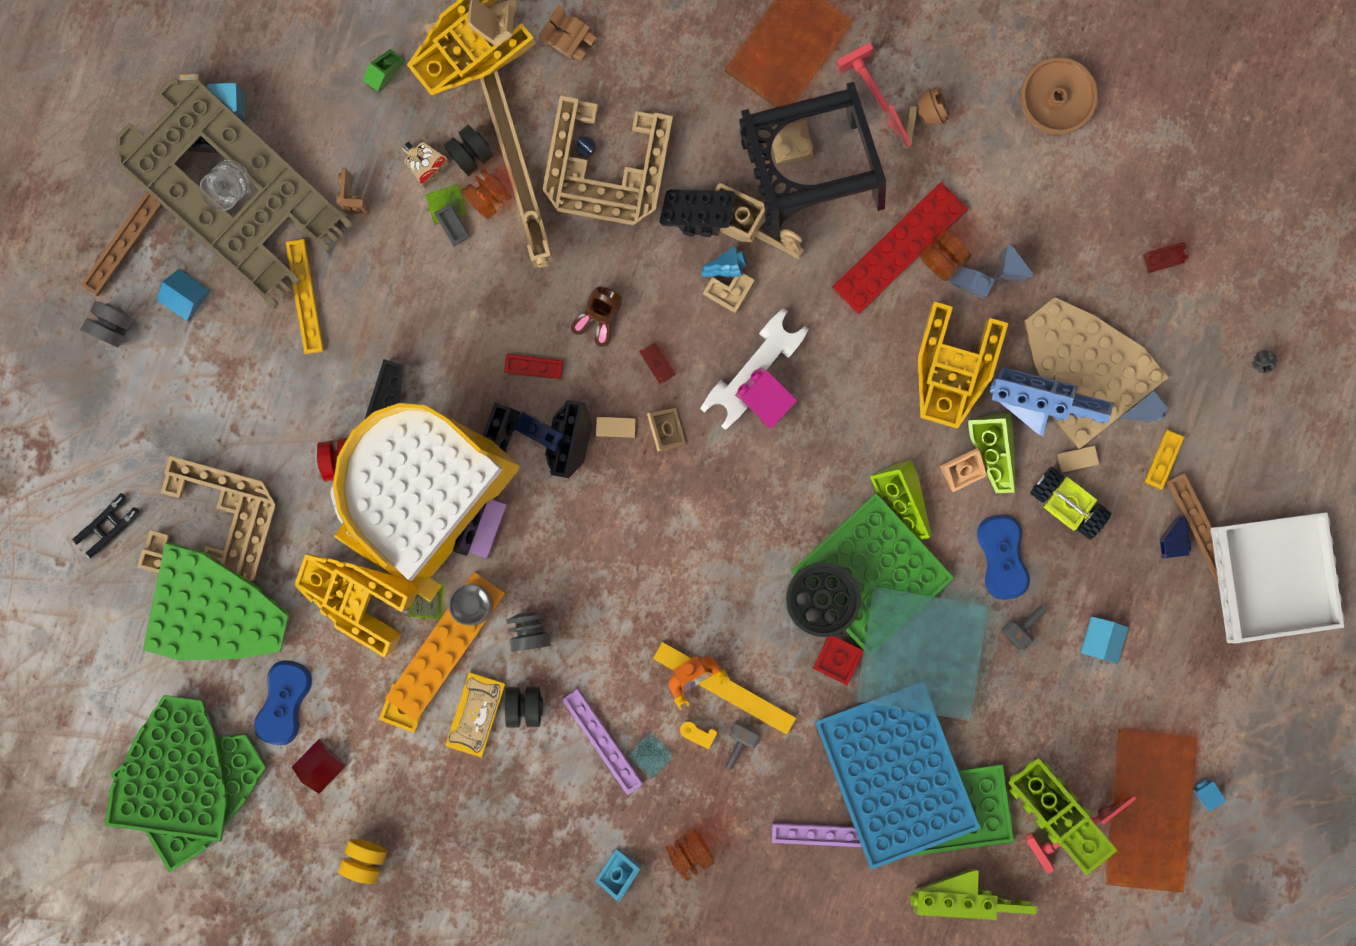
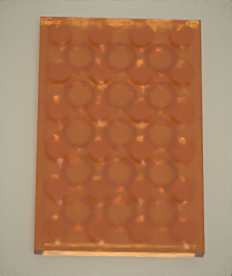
M774 0L726 67L725 72L775 107L795 103L852 24V20L823 0Z

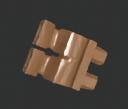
M558 5L539 34L540 41L546 45H551L553 49H556L569 59L575 58L581 62L587 55V51L580 47L584 42L592 47L597 40V37L590 31L589 26L574 16L568 17L560 5Z

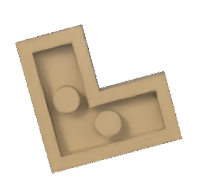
M743 273L742 276H735L728 287L712 277L703 295L731 312L736 313L755 280Z

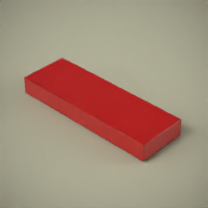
M506 354L504 373L561 380L564 361Z

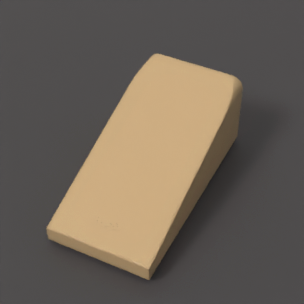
M597 417L596 436L635 438V419Z

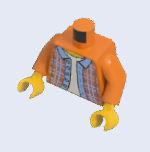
M696 655L673 669V676L669 679L668 685L675 698L674 702L680 710H682L681 705L683 703L689 706V702L682 694L713 674H716L720 685H723L722 679L724 678L730 681L726 670H721V667L712 657Z

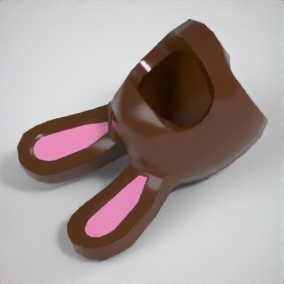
M596 287L589 297L586 311L573 321L571 325L572 332L576 335L583 334L592 320L599 322L595 343L599 347L607 346L611 339V322L622 305L621 296L609 288Z

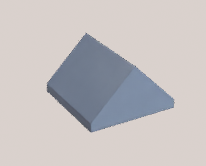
M1011 244L1001 252L997 279L1024 283L1034 275Z

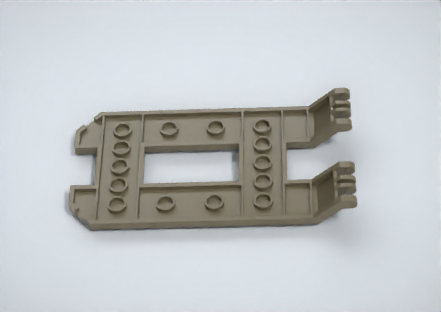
M169 80L156 94L170 107L169 111L145 136L130 123L123 128L116 136L117 165L251 285L273 308H276L279 303L269 296V293L274 289L282 299H285L287 296L277 285L280 284L290 293L292 289L282 281L287 275L295 285H298L301 280L271 253L263 243L290 217L328 253L332 248L321 238L327 233L337 243L339 239L329 230L331 228L334 229L341 237L345 234L334 224L339 219L348 229L354 224L327 201L198 80ZM201 136L259 189L234 217L175 165Z

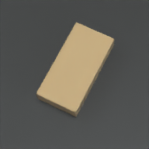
M910 106L907 111L904 128L911 143L917 107ZM902 141V148L909 149V147H907V145Z
M1095 446L1056 454L1060 473L1099 464Z

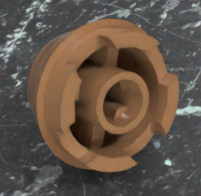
M937 87L929 88L917 99L919 106L917 112L921 119L924 118L927 125L944 124V121L951 118L949 111H946L945 99Z

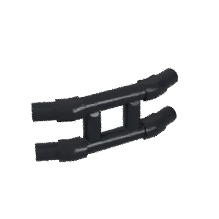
M120 493L97 518L71 539L77 545L93 532L101 539L85 553L89 559L105 548L139 513V509L133 507L121 521L113 514L126 499L123 493ZM108 518L115 527L106 534L99 525Z

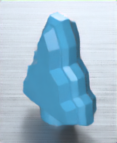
M733 246L727 252L720 254L718 259L704 265L701 272L703 277H739L743 275L742 268L748 266L744 252H739L738 248Z

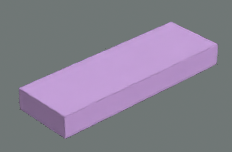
M495 500L487 502L469 553L488 558L504 515L506 504Z

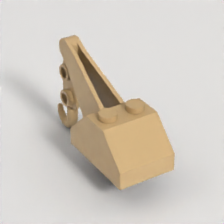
M718 184L715 191H733L736 194L730 226L728 228H720L723 234L742 242H752L756 237L797 259L801 257L804 249L800 247L802 238L790 229H783L782 232L780 231V236L776 237L782 242L780 243L759 231L760 227L767 231L763 202L724 184Z

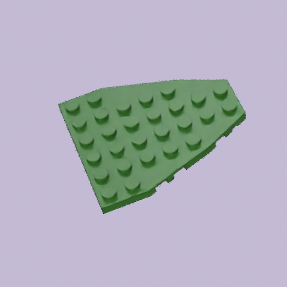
M168 541L165 543L143 646L144 651L181 661L240 659L280 652L282 650L290 617L289 612L279 607L272 598L269 599L261 592L262 589L237 572L234 574L225 568L226 565L223 563H217L211 559L210 555L206 552Z
M163 695L157 707L149 715L150 717L138 731L127 753L128 755L110 787L105 826L221 842L228 801L218 744L204 700Z
M247 734L216 737L228 801L224 827L243 806L267 768ZM120 767L110 773L114 781ZM145 832L169 873L204 852L212 843L211 840Z

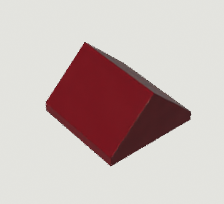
M318 739L292 766V769L301 783L320 794L347 765Z

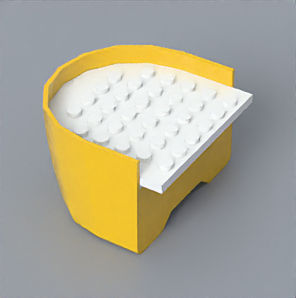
M398 403L373 412L351 431L337 457L333 481L337 511L352 536L384 568L401 572L410 581L415 576L428 579L435 574L452 553L457 537L484 504L498 496L519 470V465L493 441L426 405Z

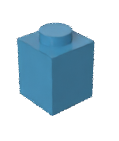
M1200 780L1196 783V787L1192 789L1204 809L1212 811L1226 802L1212 780Z

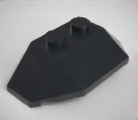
M567 400L565 405L555 414L551 424L552 428L565 434L564 438L560 440L557 452L546 448L545 452L551 475L563 478H570L584 463L592 427L585 403ZM550 435L548 441L551 442L554 436Z

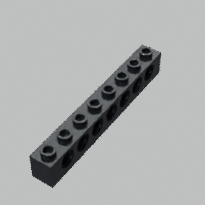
M495 402L482 436L493 441L506 453L520 412ZM487 503L484 504L457 537L452 552L465 556L468 555Z

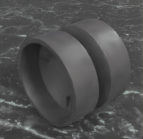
M95 300L90 312L98 317V320L86 318L80 330L119 348L124 336L115 329L119 327L128 330L133 318L123 314V310L107 302L103 304Z
M473 584L462 585L451 594L449 611L451 616L460 624L478 625L484 622L491 614L492 599L489 593L480 586Z

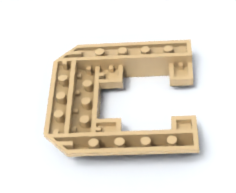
M560 96L543 184V191L556 210L561 213L628 225H635L654 212L658 201L673 116L635 111L632 131L650 134L644 170L625 167L622 185L585 179L588 160L570 157L577 121L595 125L598 104Z
M169 456L164 472L166 476L161 493L181 498L186 480L221 490L216 509L234 513L225 549L221 550L205 546L204 552L209 554V557L217 563L221 562L226 565L225 568L234 574L237 572L251 582L255 580L276 507L263 481ZM150 530L145 549L141 551L137 568L159 573L164 545L167 541L169 542L170 535Z

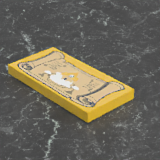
M472 672L468 673L445 746L481 758L483 757L506 683Z

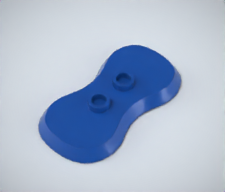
M1009 515L988 517L981 522L977 532L979 544L987 558L986 588L997 599L1017 598L1027 591L1030 583L1028 570L1020 556L1021 526L1015 518Z
M279 661L268 672L267 699L254 721L256 735L266 743L287 745L297 736L299 730V707L312 684L311 674L302 664L293 661Z

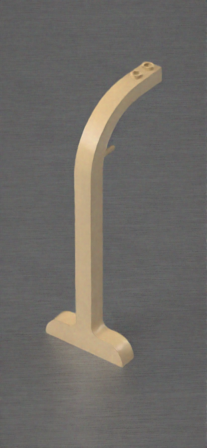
M508 0L488 8L496 14L510 4L514 7L513 25L515 24L518 17L516 0ZM436 22L424 25L427 34ZM498 70L490 75L480 78L527 235L529 243L527 248L531 261L535 268H545L554 263V259Z

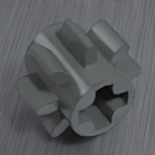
M1262 350L1253 356L1255 360L1252 362L1253 367L1258 369L1259 373L1268 374L1276 368L1275 363L1278 360L1276 354L1272 355L1271 351Z

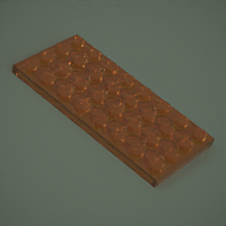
M1118 729L1112 804L1133 795L1137 799L1110 819L1109 841L1118 852L1107 860L1106 885L1184 893L1196 737Z

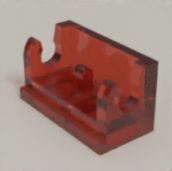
M1185 242L1145 253L1143 258L1147 272L1151 273L1184 264L1188 259V255L1184 253L1186 248Z

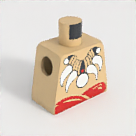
M408 141L402 147V150L408 154L404 162L424 189L449 164L445 156L424 142H421L416 147L412 142Z

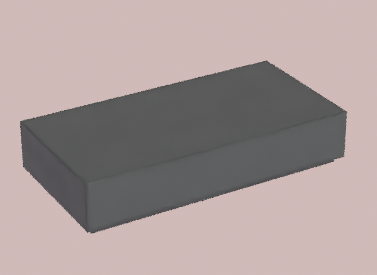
M451 203L434 213L453 246L470 237Z

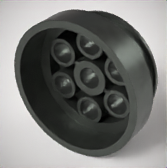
M819 562L807 565L793 576L787 587L786 608L790 618L801 630L814 636L829 637L843 632L854 622L860 609L861 595L855 579L847 570L836 564ZM812 576L818 580L817 585L813 588L807 584L808 578ZM830 577H834L837 580V585L834 588L827 586V579ZM801 593H805L808 597L805 604H800L797 601V597ZM821 593L827 596L826 603L822 605L817 602V596ZM839 594L846 596V602L843 605H839L836 602V597ZM810 610H814L817 613V618L814 621L807 619V613ZM833 610L836 613V619L830 622L826 619V614L828 611Z

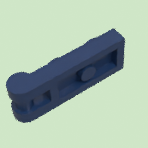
M521 412L514 428L555 452L558 451V444L565 435L563 432L552 428L525 412ZM550 435H553L554 437H553L552 441H551V442L548 441L549 438H550Z

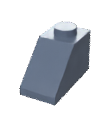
M957 266L949 283L984 299L987 297L995 279L977 270Z
M1152 391L1120 417L1125 420L1142 422L1155 420L1158 422L1166 416L1164 412L1168 408L1159 396Z

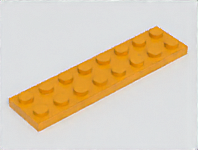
M473 572L466 584L480 586L489 593L492 599L491 614L506 594L476 572ZM448 608L385 699L417 721L488 618L478 625H463L451 616Z

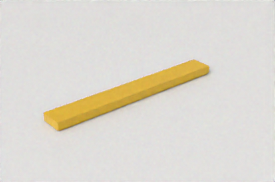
M664 642L661 643L653 657L654 660L672 670L691 659ZM713 674L698 684L786 735L796 720V717L733 681H728L727 678L722 679L723 685H720L716 674Z

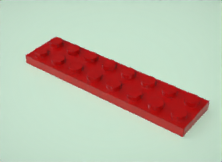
M940 182L835 283L832 289L859 315L968 208Z

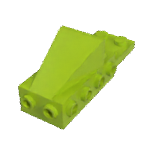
M1039 758L1035 761L1032 760L1025 766L1022 772H1017L1010 778L1011 781L1008 783L1011 789L1009 791L1016 799L1020 798L1024 802L1022 807L1028 814L1033 813L1037 819L1034 821L1041 829H1046L1049 839L1055 845L1058 843L1084 874L1088 876L1118 851L1090 818L1091 813L1086 807H1080L1077 803L1078 798L1072 791L1067 792L1064 788L1065 783L1059 776L1055 778L1051 773L1052 768L1046 761L1042 763Z
M969 868L914 889V893L910 894V905H913V913L925 916L997 920V912L1036 914L1037 906L1031 905V901L1016 899L1015 903H1011V900L998 898L997 895L992 894V891L978 889L979 870Z

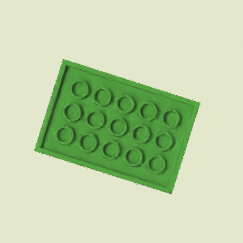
M997 764L958 770L980 829L909 856L1014 842L1003 765Z

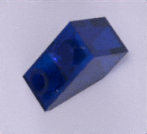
M1185 517L1175 518L1159 539L1162 558L1190 555L1191 542L1187 538L1189 524L1188 521H1185Z

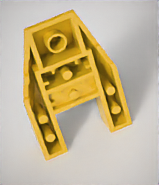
M457 0L439 15V19L433 28L430 29L427 34L428 36L422 45L419 46L407 66L430 95L433 96L490 75L536 44L534 38L521 23L513 30V35L509 40H505L497 47L495 45L491 47L483 36L473 31L468 25L470 0ZM499 0L478 1L487 8H490Z
M934 301L930 307L918 354L920 418L958 429L993 378L1008 323L989 318L986 320L977 354L942 344L953 307Z
M308 553L304 556L295 582L296 588L311 603L314 602L321 609L320 612L325 617L328 616L335 623L334 627L384 658L396 649L402 633L365 612L371 595L403 612L414 603L419 590L417 586L403 578Z

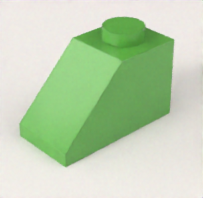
M389 49L369 63L363 81L379 91L391 81L404 64L405 59Z

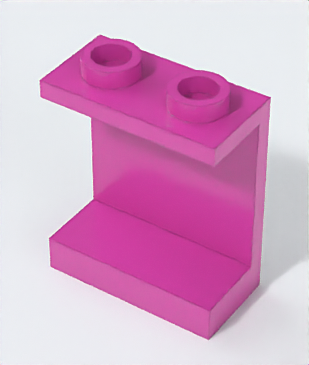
M760 367L754 370L750 375L751 378L738 388L735 396L742 400L760 418L764 425L772 429L797 400L767 370Z

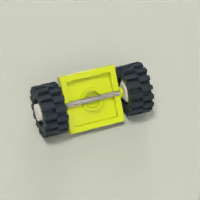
M1052 466L1040 477L1030 492L1041 503H1044L1049 498L1043 508L1073 531L1077 529L1089 540L1093 539L1103 529L1112 515L1100 503L1092 508L1097 499L1067 476L1064 478V475Z

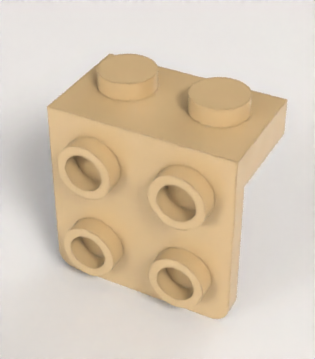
M470 0L468 25L473 31H476L496 47L512 37L514 7L508 4L495 14L478 0Z

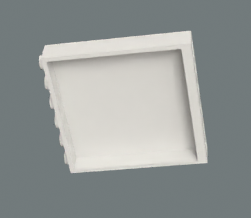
M1327 513L1210 528L1227 643H1242L1344 628L1345 616L1341 608L1342 597L1338 588L1339 577L1336 574V557L1333 554V538L1330 534L1331 522Z

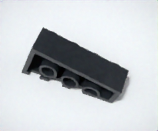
M383 359L365 419L375 411L401 403L403 365Z

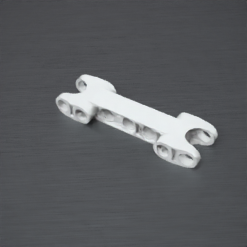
M785 308L771 318L761 330L759 335L766 339V341L732 382L727 385L724 381L720 380L700 408L705 413L707 409L715 404L723 405L728 412L727 418L721 426L725 430L737 421L748 408L742 400L735 396L738 388L751 378L750 375L754 370L760 367L767 370L780 353L789 358L801 344L809 330L807 326H804L796 333L786 332L782 326V321L788 313Z

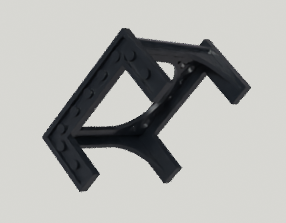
M854 82L846 83V90L750 114L749 109L741 111L742 118L739 119L740 135L742 138L741 145L743 150H747L750 162L755 163L754 175L756 180H760L761 185H758L761 197L765 196L766 202H763L766 219L765 225L767 232L771 231L773 238L780 236V227L796 212L806 207L872 190L877 211L885 209L886 178ZM846 108V115L851 130L858 128L871 171L816 185L798 184L785 178L776 169L772 161L771 148L776 135L786 125L796 120ZM766 130L771 136L769 138H762L758 135V132ZM762 143H766L767 147L763 148ZM772 175L777 177V179L773 183V179L771 177ZM780 183H785L786 189L782 193H776V186ZM791 188H795L797 190L792 191V193H790Z

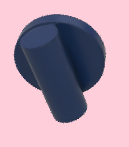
M580 136L576 141L577 150L581 155L590 156L594 153L596 145L592 138Z

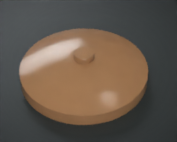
M1063 57L1050 58L1034 66L1026 75L1020 90L1021 108L1027 120L1040 131L1053 135L1068 134L1082 127L1094 113L1098 98L1096 83L1090 72L1077 61Z

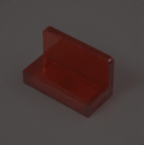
M656 343L639 351L640 356L659 385L676 375Z

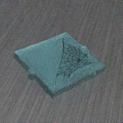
M650 733L640 743L637 742L636 747L627 755L651 779L661 769L663 770L666 763L673 757Z

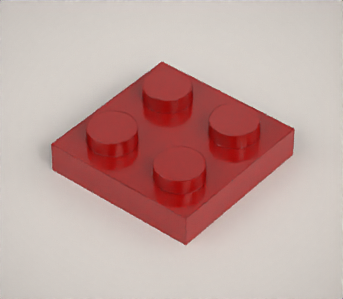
M829 636L812 668L848 685L864 651L835 636Z

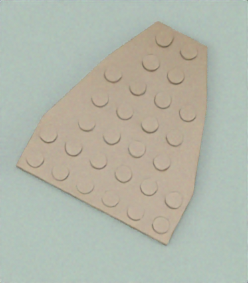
M1056 297L1024 321L1028 334V343L1032 352V362L1037 376L1078 386L1076 391L1078 394L1114 403L1109 423H1098L1088 417L1079 418L1073 413H1070L1068 420L1054 418L1077 449L1083 447L1169 378L1144 347L1093 314Z

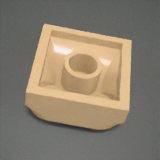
M806 120L790 123L776 135L772 144L776 165L814 157Z

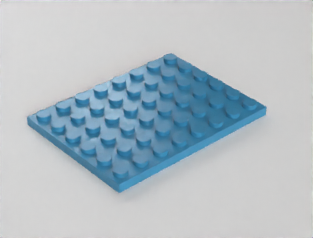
M924 682L815 722L871 870L980 829Z

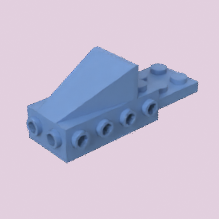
M1002 367L999 375L995 376L990 389V393H993L992 400L1000 402L1041 436L1044 435L1050 415L1058 420H1068L1070 413H1073L1079 418L1088 417L1098 423H1109L1114 405L1113 402L1076 393L1078 387L1076 385Z

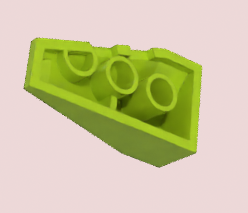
M1011 412L994 413L968 420L971 442L980 451L987 475L995 492L1015 493L1014 430Z
M912 460L895 463L872 474L870 478L880 498L884 497L890 505L889 508L893 512L895 511L910 531L919 540L932 537L919 476Z

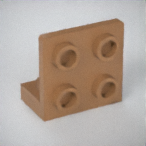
M342 168V173L338 175V184L341 185L340 192L337 193V204L345 213L369 215V206L359 196H351L352 175L346 168Z

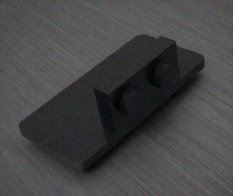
M667 190L659 223L662 226H677L684 235L689 237L694 235H702L704 237L719 236L720 228H728L730 226L736 194L733 191Z

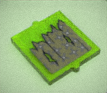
M441 586L431 602L417 594L414 603L409 606L408 617L422 618L423 620H440L443 586Z

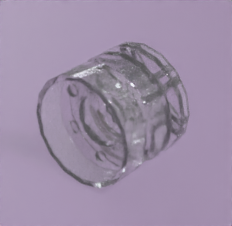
M224 160L219 162L203 177L199 186L200 194L210 207L226 211L232 209L247 194L251 187V178L248 171L240 163L233 160Z

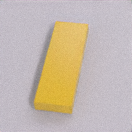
M1168 429L1165 430L1144 483L1163 490L1184 436Z

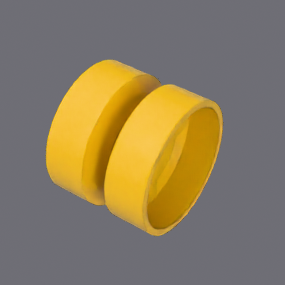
M355 838L348 839L344 852L352 858H342L338 873L358 883L377 884L381 869L375 865L384 864L388 852L387 849L369 841Z

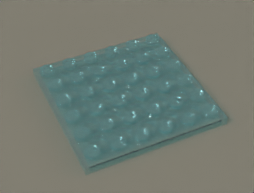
M873 587L855 702L971 721L989 606Z

